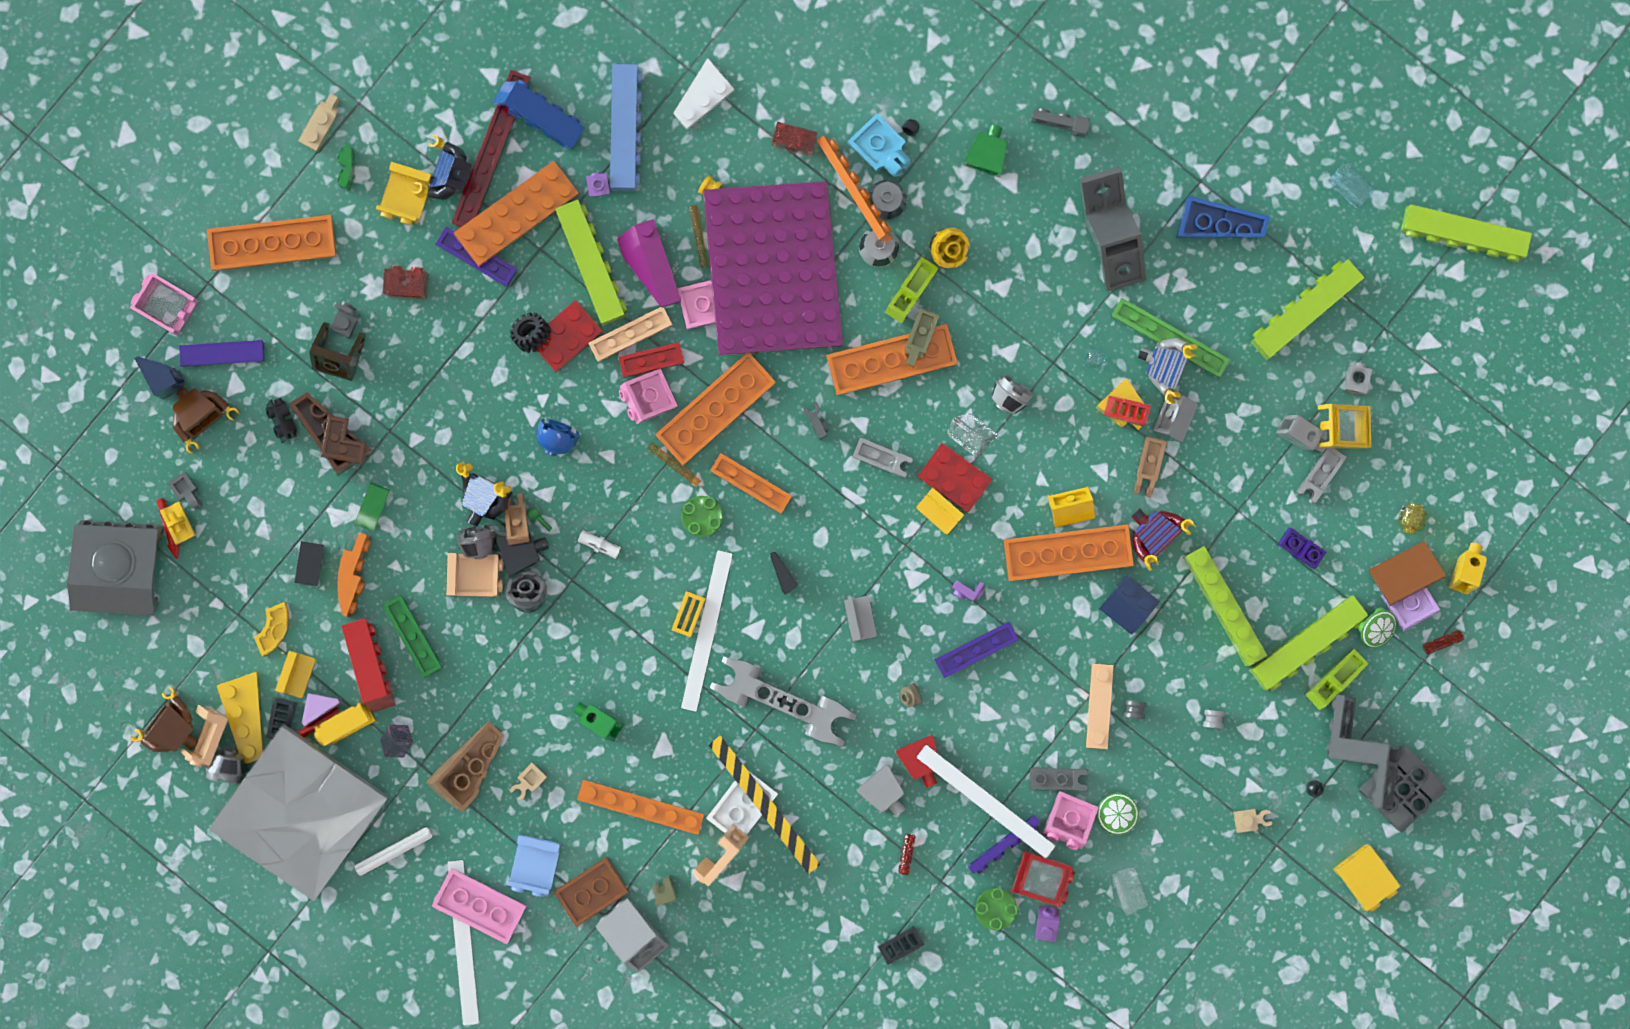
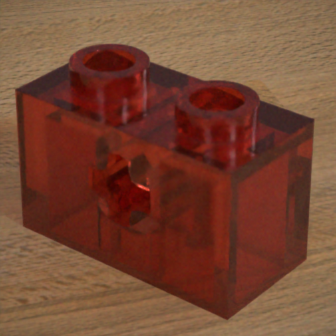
M777 121L772 146L812 157L817 141V132Z
M390 266V269L384 268L382 293L389 297L427 299L429 274L423 271L424 268L411 267V270H403L401 266ZM407 277L410 283H406V286H404L401 281H405Z

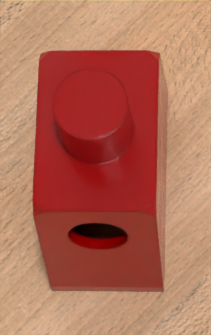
M933 735L895 750L912 779L915 780L922 777L926 788L937 784V780L934 776V771L920 761L917 756L926 745L937 753Z

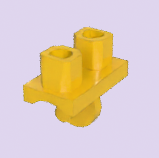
M180 502L160 510L176 545L196 536Z

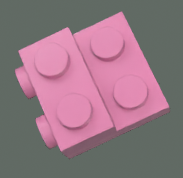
M661 368L624 382L620 386V398L623 402H627L630 408L628 409V416L632 421L635 420L636 424L655 418L657 415L677 407V403Z
M1059 791L1043 834H1046V838L1052 842L1060 840L1067 843L1066 846L1069 849H1082L1086 845L1099 807Z

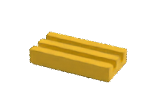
M686 591L672 631L692 637L706 598ZM689 597H691L692 601L690 603L681 629L677 628L679 621L683 614L687 600ZM696 600H699L700 603L698 605L689 632L685 631V629L687 627Z

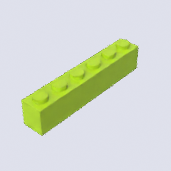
M575 200L555 208L602 326L625 318L626 305L623 299L619 300L616 293L619 292L616 281H611L609 273L612 271L608 261L603 262L601 254L604 251L601 243L595 242L593 235L596 234L593 224H588L585 216L589 214L585 204L580 205L579 200Z
M1411 204L1405 209L1400 231L1406 233V236L1410 238H1418L1420 236L1432 243L1441 241L1445 242L1446 246L1453 248L1462 246L1466 247V250L1470 252H1487L1486 255L1490 257H1499L1500 255L1507 257V260L1511 262H1519V260L1527 257L1532 233Z
M1349 259L1344 263L1341 260L1331 268L1333 272L1327 276L1324 273L1315 281L1318 284L1313 289L1308 287L1300 294L1302 298L1297 303L1294 300L1284 307L1286 310L1284 314L1280 316L1277 313L1268 321L1271 325L1266 329L1261 327L1252 334L1255 338L1251 343L1266 361L1364 279L1363 275Z
M1205 546L1184 556V561L1244 665L1250 666L1268 656Z
M1354 595L1349 596L1252 667L1250 672L1264 690L1270 689L1273 691L1282 684L1280 680L1286 676L1288 679L1299 672L1297 670L1302 664L1305 666L1309 665L1315 660L1314 655L1319 652L1323 654L1332 647L1331 643L1336 639L1338 641L1343 640L1349 635L1347 631L1352 627L1357 629L1359 624L1365 621L1364 619L1368 614Z

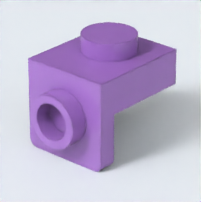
M595 172L591 176H586L590 197L610 194L607 173Z
M957 580L951 587V589L955 590L953 592L955 596L962 600L967 598L970 601H974L975 598L979 600L985 591L982 588L984 583L981 581L974 591Z
M1039 906L1035 939L1056 942L1060 922L1059 909Z

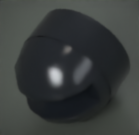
M908 119L901 128L908 136L915 137L919 132L920 125L917 120Z
M1312 780L1306 785V792L1311 797H1319L1324 791V787L1319 781ZM1316 784H1319V785H1318V789H1317V793H1316V794H1313V792H1314V790H1315V785H1316Z

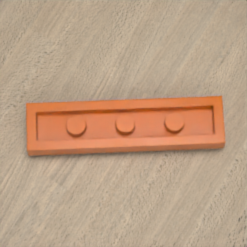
M720 453L710 472L782 514L792 498L790 494Z

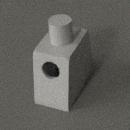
M1299 415L1285 416L1275 433L1303 450L1316 449L1323 453L1326 449L1319 447V443L1327 442L1321 438L1323 431Z
M887 764L856 789L861 796L881 813L889 808L897 817L906 809L898 800L904 795V792Z

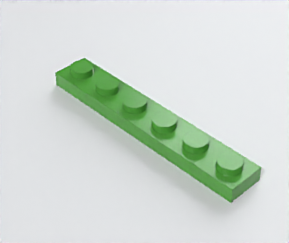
M1123 298L1120 299L1111 315L1112 318L1156 343L1166 339L1179 338L1189 345L1196 344L1198 348L1191 350L1196 357L1187 358V360L1218 378L1221 377L1230 361L1224 355Z

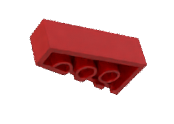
M366 618L342 625L362 703L372 713L395 706L392 687L386 675L387 669L380 656L382 651L379 643L375 641L374 635H376V630L373 623H369Z

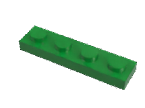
M399 595L383 604V608L422 677L425 678L443 668L403 596Z

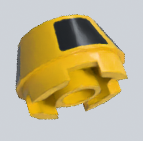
M946 228L936 232L931 237L929 250L933 260L943 268H956L962 265L968 258L966 255L970 243L961 230Z

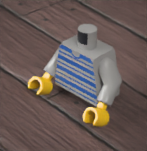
M1179 338L1157 342L1154 351L1142 347L1138 356L1139 360L1149 363L1146 374L1149 375L1152 383L1165 396L1168 404H1176L1173 396L1180 398L1181 394L1173 392V389H1176L1187 358L1196 357L1191 350L1198 348L1196 344L1189 345Z

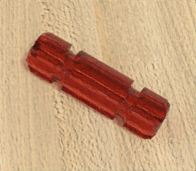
M1460 630L1452 632L1451 635L1448 634L1433 640V642L1423 644V649L1426 654H1432L1436 652L1435 650L1439 651L1454 645V643L1463 641L1464 636Z
M906 833L904 835L903 842L905 844L902 846L901 865H899L898 869L899 874L909 875L911 867L909 864L912 862L913 844H915L916 839L914 834Z

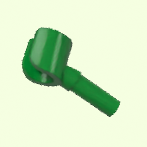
M532 508L527 511V516L531 522L538 519L548 531L552 529L543 519L538 509Z

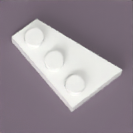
M707 59L673 114L685 129L688 130L732 94L734 89L711 61Z

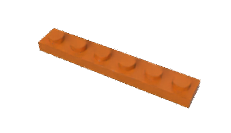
M822 136L817 140L878 239L888 243L893 239L890 233L892 231L891 227L879 216L881 214L879 208L869 200L871 196L859 184V176L850 170V162L844 155L840 154L838 143L833 138L829 139Z
M587 780L582 781L577 799L699 835L704 814Z

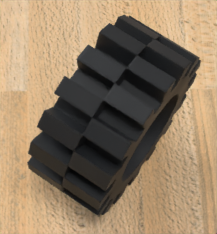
M530 312L527 313V317L524 314L521 315V320L517 318L515 320L517 324H513V329L510 330L512 341L519 349L530 353L531 350L536 352L537 347L539 349L543 348L541 345L543 343L547 344L546 338L550 339L549 333H551L547 322L537 313L532 315ZM535 329L532 334H530L529 336H526V335L528 334V332H530L531 330Z

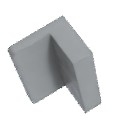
M1181 395L1180 398L1173 396L1176 404H1168L1165 400L1153 431L1183 442L1197 404L1185 396Z
M864 596L844 600L852 642L876 637L877 634L869 597Z

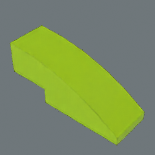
M921 257L888 305L885 313L902 324L939 268Z
M1352 649L1305 695L1320 710L1342 692L1369 663L1355 649Z

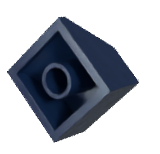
M139 356L134 358L154 396L164 400L177 393L181 388H185L183 384L185 378L180 370L177 371L166 364Z
M1127 575L1124 576L1099 610L1132 635L1149 617L1160 601Z

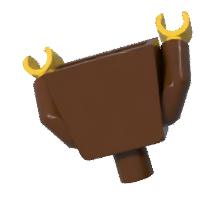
M181 388L176 393L179 401L173 405L175 412L173 415V429L182 442H186V451L192 454L193 451L190 449V445L194 444L199 450L200 444L197 441H192L190 438L194 440L224 415L222 411L227 413V417L231 421H235L229 416L231 411H236L239 415L240 413L236 408H230L228 406L229 403L215 392L207 390L199 392L196 388L189 392L186 388Z
M168 687L172 691L171 696L167 697L165 693H162V696L170 702L167 701L145 731L135 729L139 733V738L131 736V740L141 742L143 746L152 752H176L181 744L192 750L198 741L190 735L193 730L191 724L193 718L188 706L177 696L176 690Z

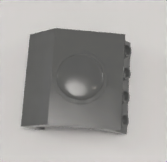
M80 520L79 524H74L67 580L70 611L154 615L159 604L158 597H154L156 557L158 545L164 534V526L153 523L135 524L133 522L117 523Z

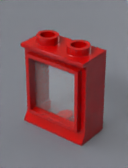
M1023 850L1021 864L1017 869L1014 886L1011 887L1010 891L1061 907L1062 903H1066L1068 897L1067 885L1072 883L1075 872L1072 871L1073 867Z

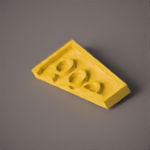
M258 672L217 685L238 752L244 756L245 765L257 761L264 752Z

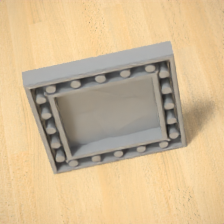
M283 724L208 830L314 901L385 803L388 795Z

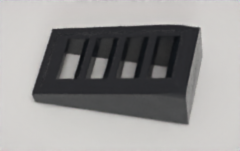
M773 551L770 553V557L782 592L786 595L798 587V584L777 553Z
M274 697L266 735L267 739L275 737L276 734H273V729L279 731L281 728L275 725V721L285 723L291 729L297 702ZM279 705L289 707L288 711L279 709ZM277 713L287 715V719L278 718Z
M913 925L877 947L887 965L925 944ZM911 934L916 944L912 945L907 935ZM901 938L905 939L909 948H904L900 941ZM897 942L902 952L898 954L892 943ZM885 947H890L891 951L894 954L892 958L889 956Z

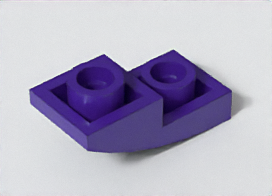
M1292 528L1287 529L1277 544L1313 569H1316L1327 553Z

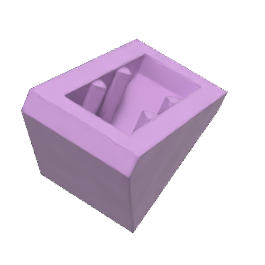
M308 693L302 724L308 726L343 702L341 699Z

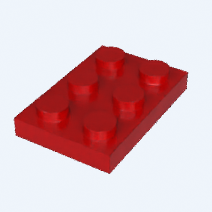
M575 300L548 323L551 329V333H549L550 339L546 338L548 342L546 345L544 343L541 345L543 348L539 349L537 347L536 349L557 373L587 347L589 342L602 334L603 331Z
M941 443L917 476L966 513H969L993 480L943 443Z

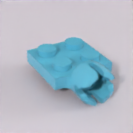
M878 113L847 141L876 172L884 168L892 176L897 177L902 174L901 169L906 170L911 163L910 157L902 150L903 146L906 145V141Z

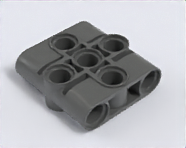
M1403 745L1400 748L1393 809H1376L1402 833L1419 815L1425 813L1429 806L1447 788ZM1416 769H1420L1422 773L1419 780H1415L1413 777V772ZM1374 774L1358 789L1372 805L1374 803L1371 802L1372 791L1376 788ZM1402 783L1407 787V791L1403 795L1398 792V787ZM1415 799H1420L1422 803L1421 808L1415 810L1413 807Z

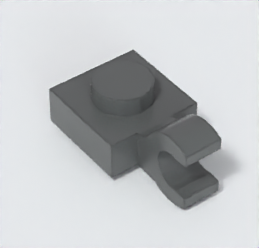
M814 402L816 410L809 412L807 407H804V413L810 419L818 439L821 440L827 437L826 432L829 429L824 419L820 421L818 417L820 408L818 403Z
M184 471L167 483L179 501L186 499L191 508L195 510L202 506L199 499L194 495L198 488L187 472Z

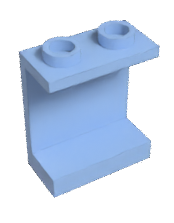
M522 834L518 835V847L511 877L507 885L512 886L511 890L524 892V889L532 891V895L544 897L545 894H550L561 843Z

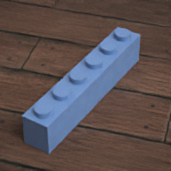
M612 64L611 191L636 192V186H640V173H637V165L641 164V153H637V145H641V132H637V124H641V112H638V104L642 103V92L638 91V83H642V71H638L636 64Z

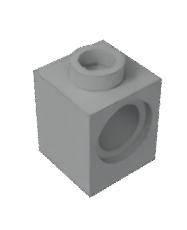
M1363 363L1350 365L1347 369L1342 391L1361 396L1367 394L1372 369L1367 368V365ZM1354 373H1358L1362 376L1361 383H1356L1354 381Z

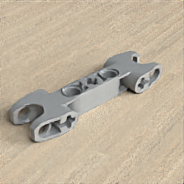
M723 656L721 662L734 669L736 674L735 680L728 686L712 683L711 689L742 707L746 706L749 697L809 723L805 731L806 735L821 742L833 743L843 747L845 741L832 733L831 723L838 717L855 720L856 714L844 708L840 703L822 695L817 706L757 680L762 670L761 668L745 661ZM761 687H767L770 690V696L767 699H761L758 696V690ZM785 695L787 696V701L791 703L793 699L797 700L793 707V712L788 711L790 706L784 705L783 708L780 707V702L777 701L778 697L782 698ZM799 704L808 706L809 711L807 715L800 716L797 714L796 708Z

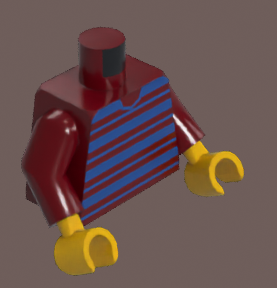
M1139 508L1131 516L1139 525L1133 531L1134 536L1132 540L1135 553L1145 562L1149 571L1152 570L1149 565L1150 563L1154 562L1157 566L1159 565L1156 557L1183 532L1181 529L1187 535H1191L1187 528L1189 526L1196 528L1192 520H1186L1175 513L1163 510L1159 512L1154 511L1148 517Z

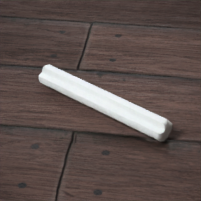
M425 827L355 865L356 872L361 876L431 839L432 833L430 829Z

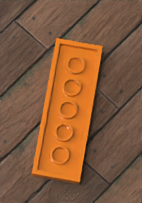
M553 161L454 232V235L477 266L480 267L555 213V208L569 203L579 193L555 161Z
M332 215L207 229L212 271L337 257Z
M944 324L935 327L926 354L923 356V359L917 357L914 368L906 365L909 354L905 353V347L910 334L826 355L836 395L839 396L957 365L948 325Z
M747 353L655 435L684 466L774 386L776 382L750 353Z
M1128 524L1003 540L1008 581L1134 566Z

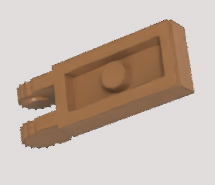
M1146 436L1136 474L1137 480L1134 494H1139L1142 480L1145 479L1150 481L1146 490V497L1151 498L1155 482L1158 480L1167 441Z
M523 493L518 494V505H512V499L509 498L508 509L504 511L509 545L530 542Z

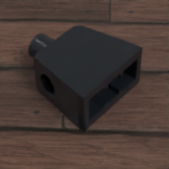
M530 532V542L509 545L507 536L496 538L510 577L540 562L538 552L549 549L546 537L534 540Z

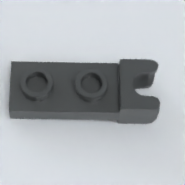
M1039 108L1033 111L1031 122L1071 131L1073 136L1085 138L1090 118L1076 115L1075 119L1070 118L1069 114L1058 113L1056 115L1051 114L1050 110Z
M1030 768V789L1088 791L1087 785H1082L1078 782V777L1087 775L1088 769Z

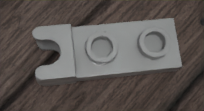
M863 438L859 439L852 458L904 479L907 473L900 469V464H911L913 461L911 457Z
M1326 448L1306 479L1297 489L1296 494L1300 495L1305 490H1309L1311 492L1309 503L1315 504L1347 457L1335 448Z

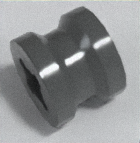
M1126 700L1127 710L1124 712V717L1145 719L1143 710L1146 707V703Z

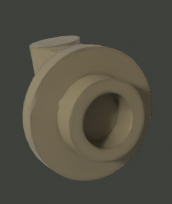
M915 683L901 689L900 699L906 706L912 707L923 702Z

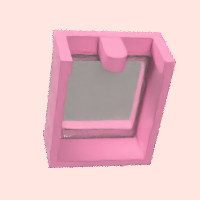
M151 273L150 276H146L143 280L141 291L132 298L130 308L178 336L199 300L156 274Z

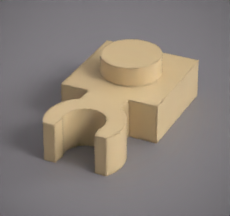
M532 762L517 777L521 783L512 786L510 792L513 793L515 789H520L522 794L518 797V800H522L526 796L527 789L534 792L547 776Z
M1255 809L1233 812L1236 833L1258 830V824L1264 826L1272 825L1271 821L1265 822L1263 820L1265 814L1271 813L1269 810H1262L1257 815Z

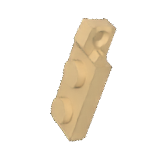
M330 94L325 103L321 101L298 141L317 152L319 151L338 117L337 113L339 110L335 109L340 101L338 97Z

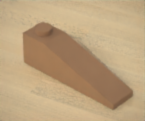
M488 721L445 761L426 783L441 798L463 812L477 797L482 780L487 775V769L491 760L494 759L504 735Z

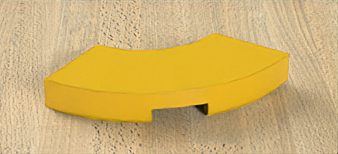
M286 602L265 610L267 616L265 627L261 633L254 637L262 657L276 649L286 635L289 625V611Z

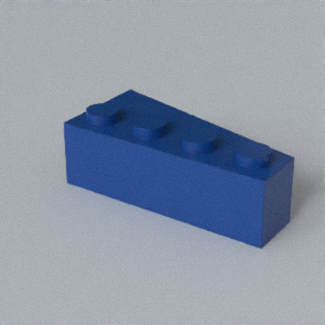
M523 81L504 82L492 102L498 107L499 105H504L509 108L507 113L520 119L525 118V123L536 130L541 128L543 135L564 148H573L584 129L579 124L580 120L572 115L567 116L563 113V108L554 103L551 105L546 102L547 98L538 92L533 93L529 90L530 86Z
M1188 196L1185 201L1176 238H1263L1266 234L1270 216Z

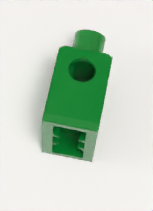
M990 125L988 134L979 132L965 157L963 165L1000 178L1007 141L1000 139L1002 128L997 125Z
M579 702L573 713L581 717L579 720L581 724L602 738L612 742L615 741L625 725L591 704L587 707Z

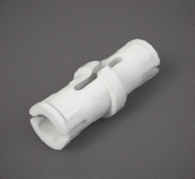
M585 530L581 532L578 539L579 543L593 548L595 552H602L614 559L617 558L621 550L620 546L606 541L604 537H597Z

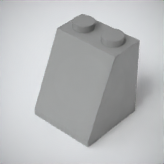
M629 899L619 902L610 914L603 916L595 926L620 960L636 973L640 972L669 946L643 913Z

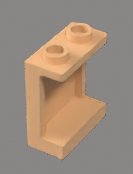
M448 553L447 595L499 597V592H503V580H500V571H504V560L500 559L501 555H487L483 559L466 558L463 554Z
M198 705L195 713L204 718L205 723L194 750L189 751L182 748L181 753L185 755V760L190 761L195 766L202 767L203 764L210 766L228 718L216 710Z
M733 824L718 842L727 850L726 853L716 864L705 857L693 871L696 879L709 886L738 853L749 837Z

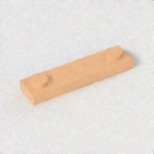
M660 307L589 342V345L597 361L600 362L673 325L665 309Z
M1092 664L1086 748L1108 749L1114 665Z

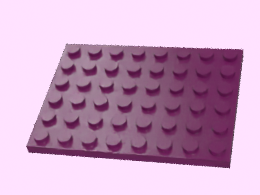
M827 181L703 190L718 356L842 346Z

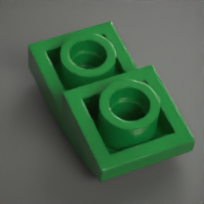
M345 144V147L340 149L337 157L338 163L345 169L340 171L337 181L342 189L350 191L354 177L355 157L353 148L349 144Z
M370 482L354 524L374 531L390 489Z

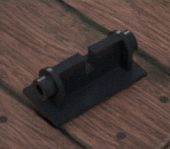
M278 398L273 403L271 399L267 403L265 410L268 418L272 419L274 423L273 430L275 436L280 438L281 443H284L288 437L289 439L297 437L296 432L298 431L293 419L284 420V417L290 415L286 402L282 398Z

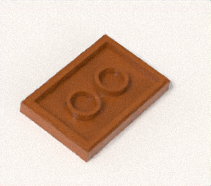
M1425 541L1369 569L1371 577L1389 606L1446 577Z
M607 857L554 891L557 899L576 927L629 893V890Z

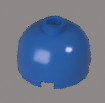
M541 419L536 435L538 443L545 449L544 452L550 456L566 454L575 447L580 436L577 430L576 433H573L571 431L572 427L552 419L549 420V423L544 422L545 419Z

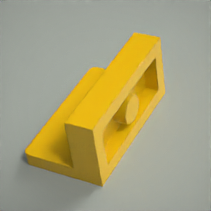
M1088 487L1048 496L1055 527L1095 518L1093 498Z
M934 488L927 493L916 507L918 511L945 534H948L964 516Z
M289 651L275 691L303 698L316 659Z

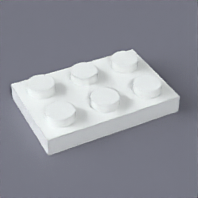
M749 771L770 800L773 801L778 793ZM735 780L706 819L724 833L734 824L747 835L762 814Z

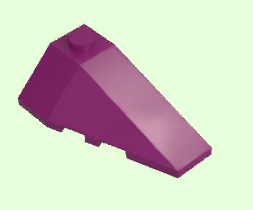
M654 219L634 225L617 238L623 259L645 285L660 307L664 308L681 302Z

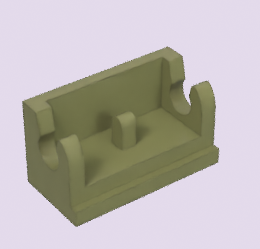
M671 875L665 876L663 885L660 888L658 882L653 885L656 907L678 898Z

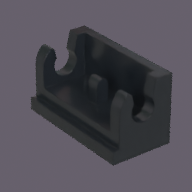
M301 541L294 583L318 586L324 549L323 544Z

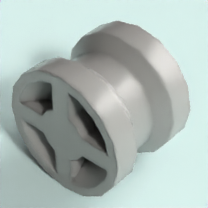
M1204 711L1206 721L1203 722V727L1224 729L1222 720L1225 717V712Z

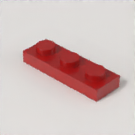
M679 342L619 357L624 378L655 371L660 368L684 364Z

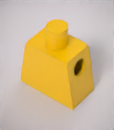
M1127 378L1109 394L1143 403ZM1108 396L1096 406V409L1103 414ZM1114 402L1111 413H1115L1117 402ZM1122 404L1119 415L1124 414L1125 404ZM1132 406L1130 407L1128 417L1131 418L1134 410V407ZM1142 409L1138 410L1136 419H1140L1141 415L1139 414V412ZM1108 417L1122 428L1128 423ZM1132 424L1137 430H1139L1142 427L1139 425Z
M1471 543L1469 550L1459 556L1448 588L1468 595L1480 586L1487 560L1485 556L1481 555L1482 545Z

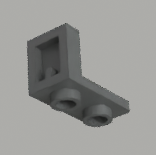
M344 301L341 304L335 302L333 306L338 309V312L330 329L350 338L360 315L356 313L357 309L351 304Z

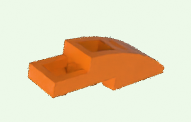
M360 532L352 552L344 549L338 572L339 605L342 616L345 617L355 614L358 606L356 602L357 596L362 594L365 583H363L364 578L357 576V572H361L364 560L362 558L364 552L369 551L371 541L369 540V535Z

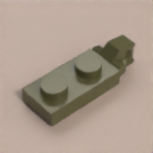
M920 308L905 347V353L909 354L906 362L907 366L914 368L917 357L923 359L940 315Z

